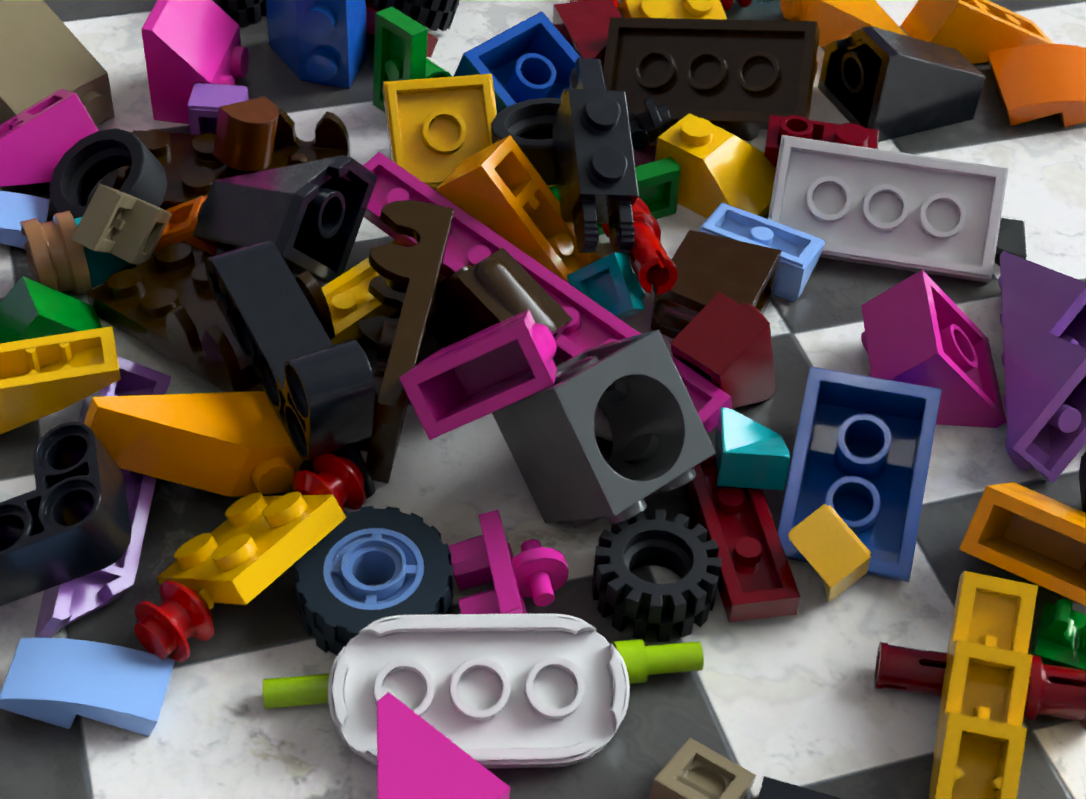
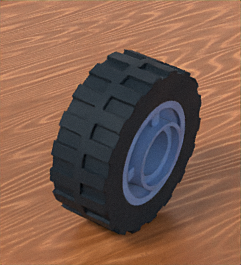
M366 506L350 513L344 511L346 519L304 554L300 561L295 563V584L303 627L308 636L312 635L316 639V646L325 653L330 651L338 656L343 647H346L348 642L359 634L360 630L384 617L394 615L452 614L453 565H451V552L448 544H443L441 533L433 525L431 527L423 522L422 517L414 513L409 515L400 512V508L386 506V509H373V506ZM371 584H381L377 586H369Z

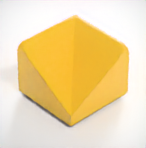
M823 504L790 530L788 534L789 540L823 579L828 602L834 600L867 574L871 559L870 550L830 505Z

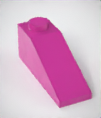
M59 89L0 124V187L51 182L53 171L65 152L80 139L99 131L76 93Z

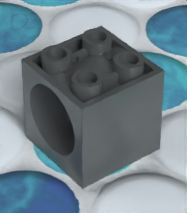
M659 329L588 348L556 366L557 373L553 386L492 412L545 523L572 521L574 527H582L603 517H607L609 524H616L630 519L647 507L644 501L646 496L658 489L660 492H667L690 482L697 476L693 467L716 453ZM597 405L604 412L612 433L613 444L609 464H607L600 453L595 439L594 416Z

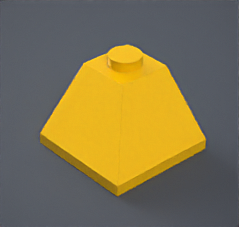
M690 113L658 137L655 161L672 157L681 167L678 204L707 219L721 203L761 217L769 213L776 168L764 156L763 152L734 134L713 125L710 121Z

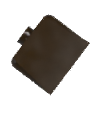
M689 230L671 259L678 271L675 285L663 294H656V290L653 287L655 297L651 330L659 329L661 334L674 339L718 292L723 293L739 304L742 302L749 303L764 313L774 294L782 250Z
M501 248L474 266L466 265L443 284L441 289L444 291L445 296L428 321L427 326L442 347L445 348L528 309L535 323L544 324L549 328L555 341L573 319L504 248Z

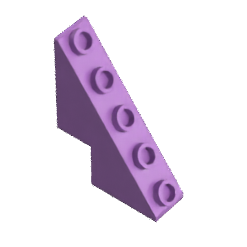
M1003 251L1000 254V276L998 283L1001 288L1002 299L1000 322L1003 327L1004 352L1001 359L1005 369L1006 392L1003 396V402L1007 415L1005 447L1010 459L1019 469L1027 471L1033 467L1048 481L1054 483L1086 444V282Z

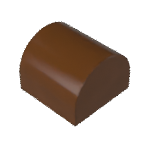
M266 96L220 106L213 155L224 165L240 171H259L267 168L271 164L279 116L277 106Z

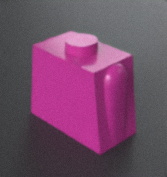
M528 309L434 352L399 377L429 440L553 386L557 367L552 358L556 354L557 346L549 328L544 324L535 323Z

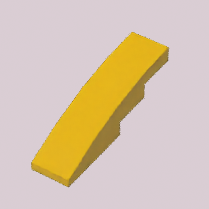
M113 327L0 343V434L63 410L121 380Z
M963 571L960 574L938 717L929 799L1017 798L1027 728L1022 727L1033 658V655L1028 654L1038 585L969 571Z

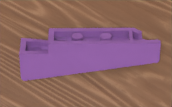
M118 357L121 380L83 399L79 423H84L93 397L163 395L169 387L171 376ZM120 468L125 482L131 525V542L125 554L117 562L104 569L44 590L34 638L53 637L61 628L123 598L133 587L157 478Z

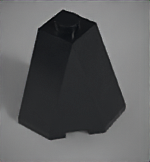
M869 26L851 33V36L845 39L836 40L826 45L818 89L850 123L858 124L864 128L879 130L878 142L974 119L985 76L957 49Z
M341 155L214 180L207 199L200 207L198 224L193 236L223 252L270 239L279 250L291 273L300 275L308 271L316 280L328 284L344 273L378 176L355 159Z

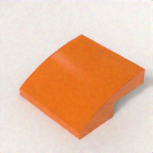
M1034 44L1005 48L987 53L990 70L1010 126L1057 113L1060 115L1064 128L1086 122L1085 47L1066 44Z

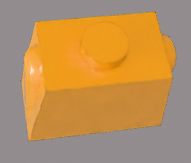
M1015 482L986 486L959 550L1086 606V513Z

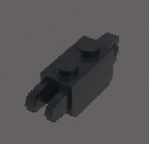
M577 58L575 68L571 70L569 75L570 88L563 89L561 94V105L554 118L552 131L561 218L565 222L574 224L578 253L596 252L599 240L597 223L609 224L614 252L632 253L633 244L635 243L632 207L639 197L626 93L625 91L606 90L600 59Z

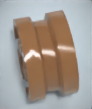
M70 211L56 213L52 221L40 223L36 218L20 222L22 235H26L28 239L24 246L31 272L35 276L36 282L62 293L72 291L75 295L84 294L92 290L83 245L72 240L77 226Z

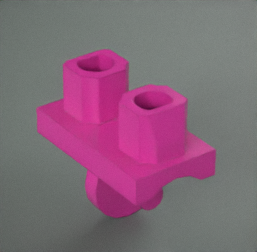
M499 510L478 515L483 535L448 545L451 552L453 574L459 590L492 581L495 587L491 590L459 598L461 614H528L524 597L533 598L534 604L537 606L550 605L555 600L553 592L562 587L568 579L569 569L563 554L554 548L542 547L540 541L536 539L523 542L521 553L514 557L511 545L506 540Z

